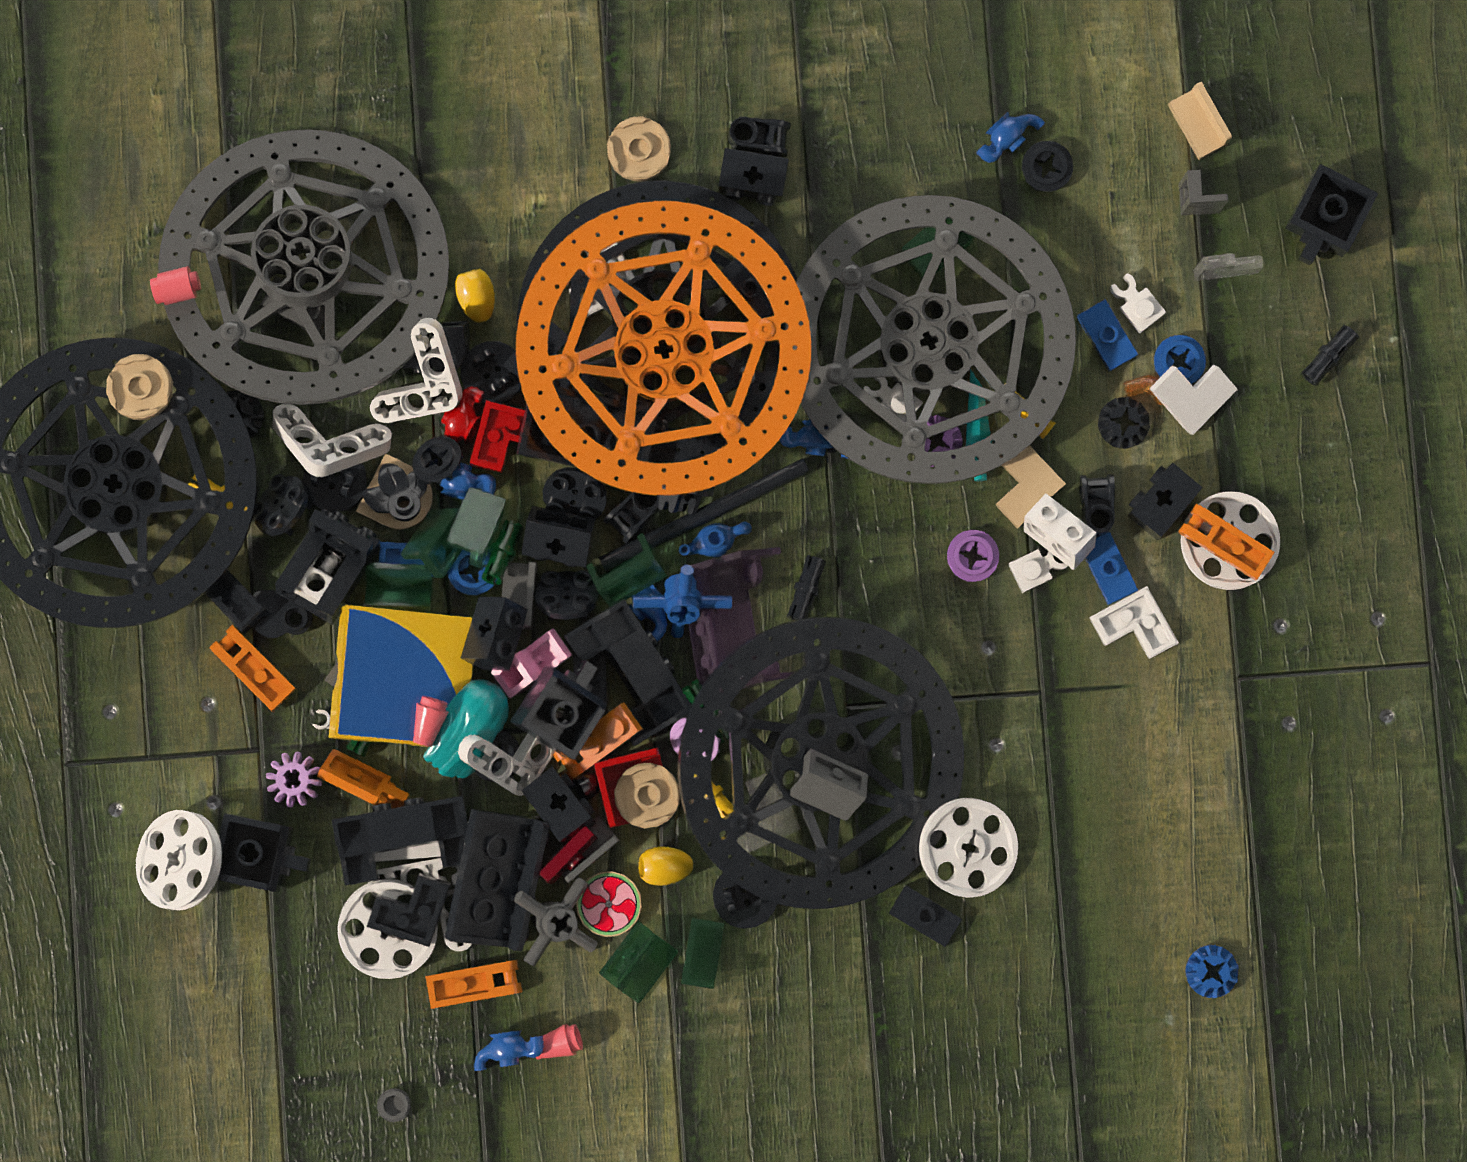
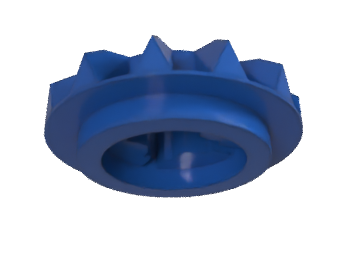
M1185 335L1171 336L1165 339L1155 352L1153 357L1155 371L1161 377L1174 363L1171 355L1174 354L1178 357L1184 354L1185 351H1188L1189 353L1184 361L1187 368L1180 366L1178 370L1192 384L1201 377L1205 369L1206 357L1203 348L1191 337Z
M470 543L459 547L453 552L448 561L447 573L451 584L458 591L466 595H482L493 588L494 585L482 579V574L486 567L478 572L479 582L477 583L471 574L466 575L464 573L460 575L461 572L469 568V556H471L476 565H487L491 555L488 547L477 543Z
M1207 945L1197 949L1189 957L1186 964V978L1190 987L1199 995L1207 998H1218L1230 993L1231 989L1238 982L1239 967L1234 956L1229 951L1220 946ZM1204 960L1212 966L1223 962L1221 969L1218 971L1221 983L1212 977L1202 981L1205 977L1204 975L1208 972L1203 962Z

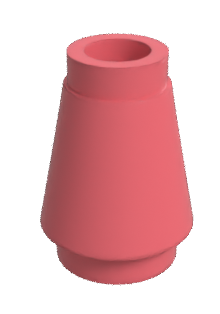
M422 696L420 703L416 704L414 743L432 747L433 741H435L448 714L446 710L447 702Z
M564 1024L543 1035V1053L536 1057V1059L576 1055V1051L583 1049V1042L578 1027L575 1024L570 1026Z

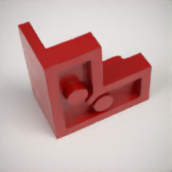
M486 400L470 460V465L473 468L479 469L481 467L502 473L510 441L515 443L519 441L525 410Z
M658 747L594 763L610 828L630 824L621 816L616 807L614 792L619 778L627 769L636 764L653 763L663 766Z

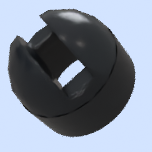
M582 773L572 780L576 785L574 788L580 798L584 796L586 800H589L600 790L597 776L593 773Z

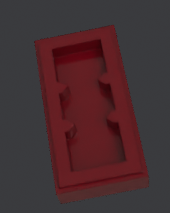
M583 827L540 871V875L553 885L567 869L572 872L582 863L585 858L582 854L598 837L587 827Z

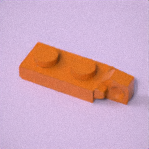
M336 749L331 751L317 775L318 778L373 805L391 803L392 808L405 806L404 800H408L409 793L397 788L390 781L391 776Z

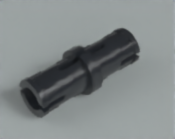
M1343 325L1331 341L1326 345L1323 344L1318 349V355L1301 372V375L1310 384L1317 386L1334 366H1338L1342 362L1341 358L1359 339L1358 334L1349 326Z
M806 556L799 581L794 584V598L787 613V618L791 620L808 618L814 597H817L819 593L817 588L826 565L825 560L815 556Z

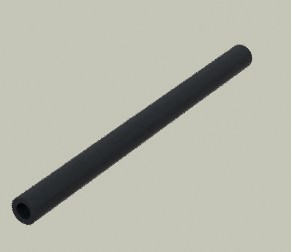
M801 458L699 508L696 514L688 513L598 558L606 572L810 473L804 459Z

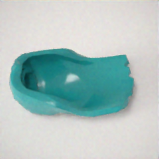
M484 679L470 681L446 707L448 714L435 741H433L432 747H428L423 754V758L427 762H432L434 768H439L438 772L442 776L467 778L473 774L476 769L463 762L459 757L460 743L465 737L475 734L493 744L496 735L503 729L509 714L507 696L499 686ZM476 747L472 751L474 755L481 759L485 754Z

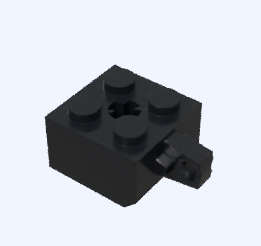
M1319 164L1311 175L1285 226V229L1301 236L1299 241L1306 244L1298 260L1310 266L1318 251L1326 254L1327 250L1343 257L1352 246L1378 193ZM1333 206L1336 209L1333 213L1337 214L1329 215L1327 208Z
M581 660L573 672L567 670L563 674L553 667L545 666L510 722L562 757L575 760L604 714L607 705L606 702L591 693L593 686L589 682L597 667L586 660ZM559 707L561 708L560 711H563L561 718H557L558 714H556Z
M224 813L219 834L222 861L217 880L266 891L280 892L283 875L290 876L291 868L309 871L311 858L294 855L296 847L290 846L293 827ZM251 844H255V850L259 851L258 858H253L254 862H250V856L245 854L246 848H252Z

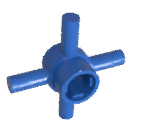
M684 565L681 568L680 574L670 576L665 581L664 595H633L632 604L633 608H663L667 613L668 619L672 622L671 635L675 638H681L685 625L693 623L699 618L701 608L731 609L732 596L701 595L697 590L696 580L693 577L694 568L690 565Z

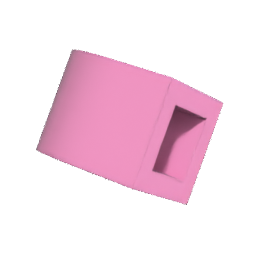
M552 629L526 649L515 653L510 671L493 670L491 673L507 696L512 698L532 687L545 666L557 668L570 658L572 653L555 629Z

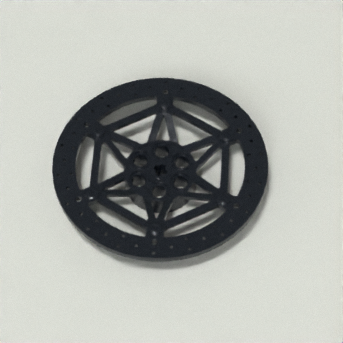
M645 181L627 184L610 189L584 202L565 216L550 231L536 251L524 277L518 300L517 328L524 298L533 278L543 262L564 238L601 214L636 203L678 201L697 204L729 215L764 239L787 266L795 282H797V277L788 256L769 229L750 211L730 198L710 189L683 182ZM678 234L642 235L624 240L601 252L600 255L607 262L649 239L654 240L649 256L658 255L663 243H665L667 253L675 252V240H679L688 246L691 237ZM712 249L709 258L715 264L724 269L732 263V261ZM679 262L670 263L671 271L654 270L655 266L646 267L642 274L631 280L619 278L650 301H656L661 296L654 293V284L658 281H666L670 284L681 267ZM579 270L571 279L569 334L580 306L581 289L584 288L586 290L589 281L588 276L582 270ZM686 277L674 295V301L681 303L684 299L691 298L692 281ZM714 279L702 281L701 291L721 288ZM597 289L594 299L612 316L602 292ZM619 292L616 301L622 315L626 317L632 311L627 310L624 306L627 296ZM701 292L699 315L703 320L710 321L732 300L727 294H724L711 307H708L707 301ZM677 312L669 314L666 320H670V323H667V325L675 329L680 328L685 322L683 315ZM742 313V322H748V319ZM613 316L612 324L589 347L617 335L619 329ZM640 318L636 320L633 328L639 330L641 334H646L652 329V323L646 318ZM786 323L781 324V329L785 330ZM712 332L714 349L725 346ZM698 337L697 342L692 346H687L690 352L698 354L703 348L705 341ZM578 340L577 345H576V348H575V352H576V353L578 352V349H579V340ZM772 341L770 355L764 371L759 372L755 370L747 391L748 396L743 402L738 417L747 427L759 415L773 389L779 364L780 350L776 351V348L780 349L779 341ZM666 343L660 344L667 348ZM751 344L741 348L740 360H737L732 353L723 357L730 368L712 363L710 372L727 378V381L717 386L721 395L739 386L751 353ZM667 348L669 353L674 352L673 348ZM628 349L624 352L622 359L625 363L633 362L637 364L641 359V354L636 349ZM615 356L588 362L590 359L581 362V364L605 367L617 365ZM545 368L541 373H545L547 371V368ZM649 374L645 377L643 384L647 389L653 390ZM579 375L587 386L603 396L604 392L621 395L591 375ZM567 378L558 380L561 382L560 387L568 389V386L571 385ZM760 384H764L766 386V389L764 391H760L758 389V386ZM709 391L695 397L703 404L713 400ZM623 396L622 402H627V398ZM646 399V401H648V402H651V403H654V402H655V401H653V400ZM666 402L661 409V417L657 418L654 434L668 432L669 422L694 409L683 403L669 410V402ZM721 433L700 436L699 439L689 438L661 443L658 447L651 445L648 462L678 463L690 461L711 454L726 446L728 442L724 437L719 438L718 436ZM741 438V439L739 440V443L741 444V443L744 442L746 439H745V438Z
M97 338L68 344L42 355L18 371L0 389V473L8 474L12 478L35 549L28 558L24 559L11 540L0 511V580L14 594L41 612L62 621L95 628H124L154 622L180 611L205 594L224 575L242 548L251 526L257 497V466L253 444L243 417L225 390L205 370L181 354L157 344L128 338ZM133 354H146L159 360L169 370L173 387L177 390L172 395L168 406L159 415L149 419L127 437L120 436L95 400L96 397L109 399L106 388L91 385L89 373L113 370L116 365L114 361L118 363L121 359ZM72 366L77 367V370L75 372H71L70 369ZM65 381L69 392L15 452L4 450L11 430L24 411L47 390ZM190 389H195L194 395H189ZM74 405L79 450L74 455L29 456L32 449L67 410ZM86 405L106 432L105 436L89 440ZM195 407H198L207 418L220 445L225 470L224 492L211 490L187 417ZM167 421L154 452L141 444V439ZM176 426L180 427L199 485L198 488H194L165 474L161 464ZM106 447L112 448L113 456L111 460L107 463H100L99 452ZM135 454H143L145 457L143 466L139 469H132L130 465L131 458ZM66 465L64 481L59 483L30 467ZM82 472H90V483L85 487H78V476ZM24 477H28L66 497L67 505L45 540L42 538L24 483ZM117 478L122 483V488L120 490L116 489V493H114V490L110 489L109 485L111 482L116 483ZM147 484H153L155 487L154 496L148 500H142L140 496L142 487ZM167 486L192 497V499L165 502ZM93 502H99L101 505L100 514L95 518H89L87 515L88 506ZM229 502L233 503L232 509H227ZM125 508H131L133 511L132 520L127 524H120L119 513ZM193 509V513L155 556L148 560V525L155 520L159 513ZM207 513L218 515L219 519L213 533L196 558L174 577L158 585L153 573L156 572L160 565ZM73 516H76L86 525L85 529L56 545ZM100 532L110 537L126 563L127 568L123 569L62 557V553ZM138 532L137 561L121 536ZM54 565L131 581L134 593L122 596L87 595L59 586L47 579L46 573ZM29 570L33 572L31 577H27V571ZM148 593H151L152 598L147 601L145 597Z
M811 617L783 623L759 633L730 653L714 669L693 701L685 721L678 755V782L684 813L695 838L710 860L728 878L754 895L777 904L805 909L835 908L867 900L886 891L915 870L921 863L919 842L923 827L934 811L943 804L958 799L964 772V743L958 712L946 685L933 666L906 641L889 631L870 623L840 617ZM819 639V644L815 646L814 641ZM830 650H845L872 658L895 673L906 684L907 688L900 694L895 695L831 664ZM801 652L805 653V665L740 711L730 706L739 691L762 670L788 656ZM830 676H834L886 701V705L842 718L837 712ZM807 678L797 711L788 714L779 722L753 718L755 713ZM818 681L825 709L810 708ZM923 690V696L919 697V692ZM718 709L719 714L717 716H714V711ZM922 709L927 722L932 749L930 780L924 798L914 794L911 715ZM888 716L866 739H863L856 729L857 724ZM819 719V729L815 733L809 734L808 726L810 722ZM898 723H900L902 788L897 787L867 761V753ZM719 728L728 731L730 737L733 812L724 818L721 817L716 805L711 780L712 750ZM750 729L771 731L766 744ZM842 733H847L848 740L846 744L842 747H837L836 740L838 736ZM742 738H745L764 755V768L766 772L765 778L746 804H744ZM787 738H792V748L790 751L782 753V743ZM810 749L868 774L893 795V797H887L867 792L866 799L863 802L889 807L891 811L839 848L837 846L841 819L834 815H829L825 845L813 814L814 811L820 809L790 796L791 788L803 775L804 756ZM794 770V780L790 784L784 785V775L788 771ZM771 786L782 795L781 799L755 811ZM793 805H797L802 811L814 842L815 850H810L758 825V822ZM929 810V814L924 816V812ZM904 815L912 819V823L905 833L882 855L863 866L840 873L839 861ZM942 830L932 833L930 843L933 848L944 832ZM722 831H725L724 837H720ZM746 832L752 833L815 863V875H795L772 868L749 854L737 840ZM831 880V884L826 886V882Z

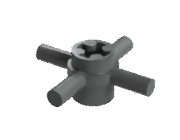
M577 877L561 902L545 901L539 903L523 891L517 893L514 902L533 914L534 927L540 933L523 959L525 962L535 967L551 941L561 942L570 939L588 952L595 950L597 941L577 928V919L572 910L589 883ZM554 916L558 918L556 924L551 922Z

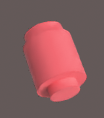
M189 266L158 273L156 278L150 279L151 291L156 304L164 303L165 305L194 299L197 298L196 291L201 290L197 271L191 272Z

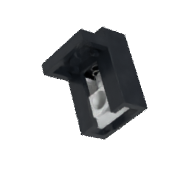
M323 508L321 512L315 510L309 519L308 533L275 586L277 594L333 625L340 614V608L345 606L378 553L380 540L377 539V535L372 530L364 526L357 528L348 523L349 519L336 510L329 512ZM324 552L331 554L328 556L325 555L326 558L324 559V561H321V566H318L317 569L315 568ZM338 558L340 559V562L343 561V563L341 564L335 576L332 578L331 573L332 571H334V568H337L336 565L337 563H339L337 560ZM312 580H320L325 584L324 588L320 591H311L307 585Z

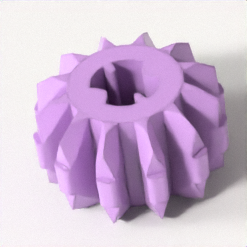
M301 752L294 753L293 762H291L290 756L287 753H283L281 755L284 763L283 766L277 761L271 762V766L278 770L277 774H266L267 779L276 780V783L269 785L267 790L268 792L280 790L275 797V801L280 803L287 796V807L294 806L296 796L300 805L305 806L307 805V800L304 794L306 793L310 797L316 798L318 794L311 789V786H322L323 782L321 780L312 778L313 775L318 774L320 767L308 769L314 760L310 756L301 764ZM299 771L298 779L301 781V784L299 786L292 785V788L288 786L290 783V779L287 777L288 774H296Z

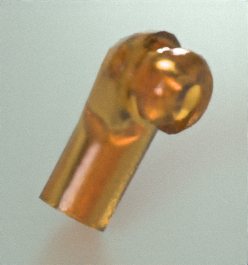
M1145 375L1123 382L1127 397L1146 392L1154 396L1157 404L1163 405L1150 390L1159 378Z

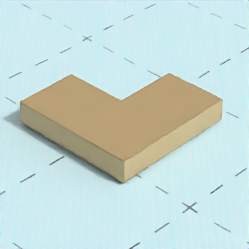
M1029 445L1016 457L1002 465L1018 484L996 503V506L1018 529L1024 523L1025 515L1045 493L1052 497L1066 483Z

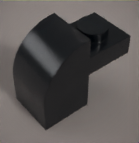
M469 320L439 322L444 330L456 370L463 364L470 351ZM415 354L403 368H412L414 373H422ZM429 358L431 369L435 367L436 372L444 371L445 365L440 358Z

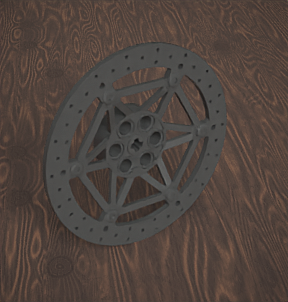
M291 130L268 134L238 145L216 158L190 182L179 197L165 226L159 252V273L186 266L190 268L193 251L206 253L224 324L216 331H212L202 317L195 298L170 305L164 304L168 319L177 337L199 365L226 385L247 395L283 404H320L341 400L364 392L396 373L416 354L411 340V332L415 325L424 318L438 320L445 301L449 278V253L445 230L431 197L419 180L398 160L380 148L345 134L321 130ZM278 156V159L274 160L272 157ZM306 161L333 164L359 173L375 184L368 191H363L291 173L289 164L291 162ZM263 169L267 170L269 178L215 228L210 230L200 227L214 204L229 189L248 176ZM389 184L394 185L393 188H388L387 186ZM300 186L358 202L329 213L321 208L306 205L294 187ZM270 192L274 193L273 212L261 223L256 232L225 235ZM284 192H286L294 204L293 206L283 208ZM393 201L396 202L405 215L415 238L418 255L416 280L403 278L384 211V208ZM362 212L346 233L339 220ZM373 217L377 220L391 271L389 276L351 252L350 246ZM292 223L302 225L297 231H288L286 229ZM323 231L334 233L329 239H320L318 237ZM186 235H192L190 239L185 238ZM252 243L251 257L227 246ZM273 244L278 246V249L273 253L263 252L267 245ZM304 253L306 259L300 260L297 255ZM218 256L252 269L256 273V277L235 315L231 312L217 259ZM332 260H338L342 263L336 269L326 267V264ZM354 266L383 285L350 282L349 277ZM276 274L286 276V279L281 283L270 281ZM308 282L318 284L317 288L312 291L302 289L304 284ZM260 290H264L273 301L245 320ZM340 292L384 297L338 341L335 340V297ZM418 293L424 294L422 297L417 296ZM398 301L409 305L397 326L380 344L360 358L347 364L342 363L340 354L393 304ZM320 305L325 306V340L322 339L307 309ZM284 307H292L295 309L314 343V347L250 332V330ZM425 328L421 335L429 337L430 333ZM240 341L318 360L320 369L313 372H290L272 369L252 362L232 349ZM219 344L220 347L218 349H214V345ZM331 374H337L336 378L330 377Z
M938 195L911 196L878 204L860 212L833 231L807 261L796 282L800 293L803 294L802 298L805 303L811 333V364L808 382L800 403L801 407L826 441L845 457L871 472L895 480L921 484L950 483L983 475L1002 466L1026 449L1043 432L1064 398L1071 378L1076 346L1075 322L1067 289L1057 268L1037 241L1015 222L989 207L960 198ZM951 219L953 223L948 225L945 220ZM933 227L936 230L934 240L862 266L861 268L851 260L864 247L889 234L914 228ZM963 232L974 236L1000 251L1021 272L1030 289L1021 293L1015 291L957 244L959 233ZM933 254L916 295L908 297L870 277L875 273L923 255ZM954 257L960 259L1006 297V300L961 305L957 301ZM942 259H944L946 294L944 295L928 291ZM839 261L840 266L835 267L833 262ZM837 279L845 286L835 355L833 363L822 367L819 365L816 349L817 320L825 294L832 281ZM866 288L896 303V306L888 316L882 314ZM858 294L882 331L878 339L848 359H845L844 354L854 295ZM1039 295H1046V300H1041ZM929 305H937L942 310V316L938 319H931L926 315L925 308ZM1007 310L1006 313L980 332L977 330L972 318L973 315ZM1039 312L1041 314L1044 334L1043 359L1035 386L1028 399L1025 400L1015 393L1026 319L1027 315ZM899 316H906L911 320L912 327L908 330H900L896 327L894 320ZM1011 320H1015L1016 324L1006 384H1002L977 353L978 345ZM954 325H962L966 328L968 335L964 339H955L950 333V328ZM924 337H928L930 341L935 340L937 342L934 344L933 350H929L928 346H921ZM896 347L904 349L907 353V359L903 362H895L890 357V350ZM880 351L884 367L853 369L854 366L875 352ZM951 356L958 357L962 362V368L958 371L949 370L945 365V359ZM975 366L994 391L965 381L963 378L970 368ZM919 368H927L932 373V379L929 382L922 383L916 379L915 371ZM891 377L895 382L901 384L906 422L899 419L853 380L858 378ZM815 378L821 380L819 385L814 384L813 380ZM840 385L847 389L903 435L901 447L885 443L858 427L838 406L829 390ZM952 387L990 401V404L931 426L927 425L941 392ZM913 392L930 394L919 419L916 420ZM1001 411L1009 418V422L998 431L972 445L942 452H926L924 449L927 438ZM1021 412H1026L1028 417L1022 418ZM913 454L915 460L909 461L907 456Z

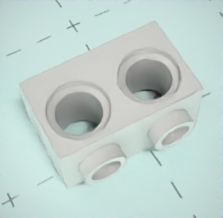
M1046 493L1025 515L1024 532L1073 570L1095 548L1096 532Z

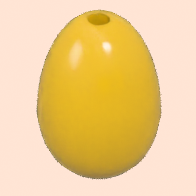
M482 269L459 274L455 280V294L462 310L474 322L481 323L489 320L495 305L494 287L490 277Z
M653 847L644 851L639 857L640 877L651 885L664 886L679 882L690 875L693 870L692 858L687 853L671 847Z

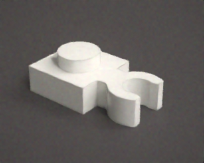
M1127 273L1123 279L1127 282L1128 289L1122 291L1114 283L1110 290L1116 298L1124 299L1126 303L1120 307V310L1140 334L1165 315L1166 311L1147 288L1138 293L1135 289V279Z
M879 377L874 378L881 384V388L878 391H872L867 386L863 388L873 398H879L884 407L903 422H906L901 384L897 383L891 389L888 387L886 378ZM913 395L916 413L923 402Z
M1039 549L1008 564L1022 593L1052 580L1049 570H1063L1068 567L1064 562L1057 563L1050 551H1048L1047 556L1042 557Z

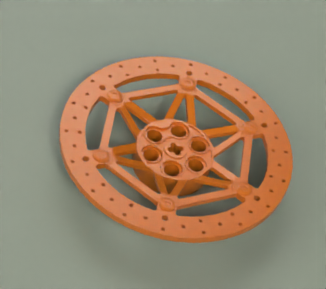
M651 201L619 207L599 215L568 235L551 252L533 278L524 298L516 334V359L522 391L530 412L549 442L568 461L596 480L612 487L646 495L672 496L690 494L725 483L744 473L775 446L794 419L803 399L811 364V333L805 303L798 285L779 255L764 239L749 227L714 209L678 201ZM702 231H709V236H702ZM678 234L691 237L688 249L612 263H607L600 255L601 251L614 244L642 235ZM714 246L731 254L752 273L769 299L774 316L761 319L714 264L712 259L709 258ZM586 251L589 255L587 258H582L581 253ZM683 262V265L661 298L656 301H650L616 276L618 272ZM579 270H582L588 276L589 281L562 354L549 356L548 337L554 310L568 283ZM693 270L691 304L688 306L674 301V295L690 271ZM704 270L724 290L746 316L748 322L703 320L699 312L702 274ZM609 284L638 304V307L628 316L624 317ZM600 289L619 330L615 337L576 353L575 348L596 290ZM673 312L682 314L685 319L684 324L676 329L669 327L666 323V318L669 314ZM640 318L650 320L652 329L646 334L637 333L633 328L636 320ZM786 323L789 328L782 330L781 324ZM713 331L747 333L719 349H714L711 336ZM694 337L703 339L706 344L705 350L698 354L690 352L687 348L688 341ZM779 341V364L773 389L759 415L747 427L738 417L765 342ZM662 343H666L667 348H673L674 352L669 353V358L662 359L661 354H655V350H659V345ZM748 344H752L753 348L732 406L727 407L710 372L712 363ZM609 350H614L617 365L613 368L581 364V362ZM626 350H638L641 354L640 361L635 365L626 364L622 359ZM541 366H545L547 368V371L545 373L539 372V368ZM688 368L694 372L695 378L690 384L684 385L677 381L676 373L680 369ZM580 374L621 378L628 385L624 426L619 425L581 380ZM647 375H659L662 379L660 388L657 390L647 389L643 384ZM567 378L615 434L618 441L613 451L598 444L573 421L557 395L553 384L554 380ZM705 383L718 409V413L690 394ZM637 395L655 401L637 427H634ZM681 400L712 421L708 425L651 435L644 434L666 402ZM718 433H721L728 442L726 446L711 454L685 462L649 463L637 460L640 447ZM741 438H745L747 440V444L741 445L739 443V440ZM620 460L626 461V465L624 467H620L618 465V462Z

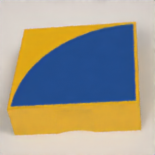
M352 605L342 606L340 608L336 651L338 674L332 694L328 738L428 747L413 742L416 704L420 703L422 696H428L448 703V706L461 689L471 681L473 665L461 659V654L472 618Z

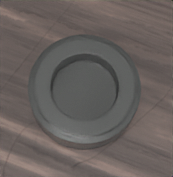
M391 1088L381 1094L377 1102V1109L380 1116L386 1121L398 1122L409 1114L411 1100L409 1095L402 1089Z

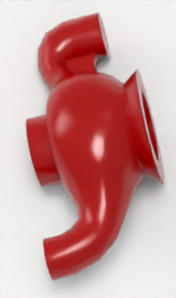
M472 386L464 389L459 405L445 412L441 419V423L445 424L444 437L452 438L457 443L463 439L465 444L469 443L479 428L482 416H476L473 406L475 402H481L485 395L484 391Z

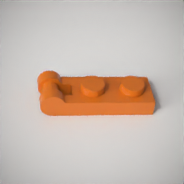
M1195 504L1191 511L1192 517L1187 524L1183 523L1178 532L1253 580H1258L1275 552L1211 511ZM1203 522L1212 526L1207 536L1198 531Z
M232 624L225 631L227 635L220 642L215 641L209 648L274 712L296 688ZM237 643L242 650L232 657L228 651Z
M623 702L598 721L579 752L584 758L583 761L578 763L576 759L572 760L562 757L556 752L553 753V757L557 762H562L567 769V775L573 780L643 728Z
M517 960L425 976L431 1009L523 992L521 982L518 983L516 970L519 969ZM503 972L505 985L495 987L493 974Z

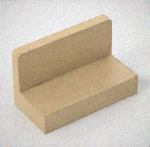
M1202 82L1195 84L1191 91L1169 102L1168 106L1198 160L1227 146L1232 139L1230 131Z

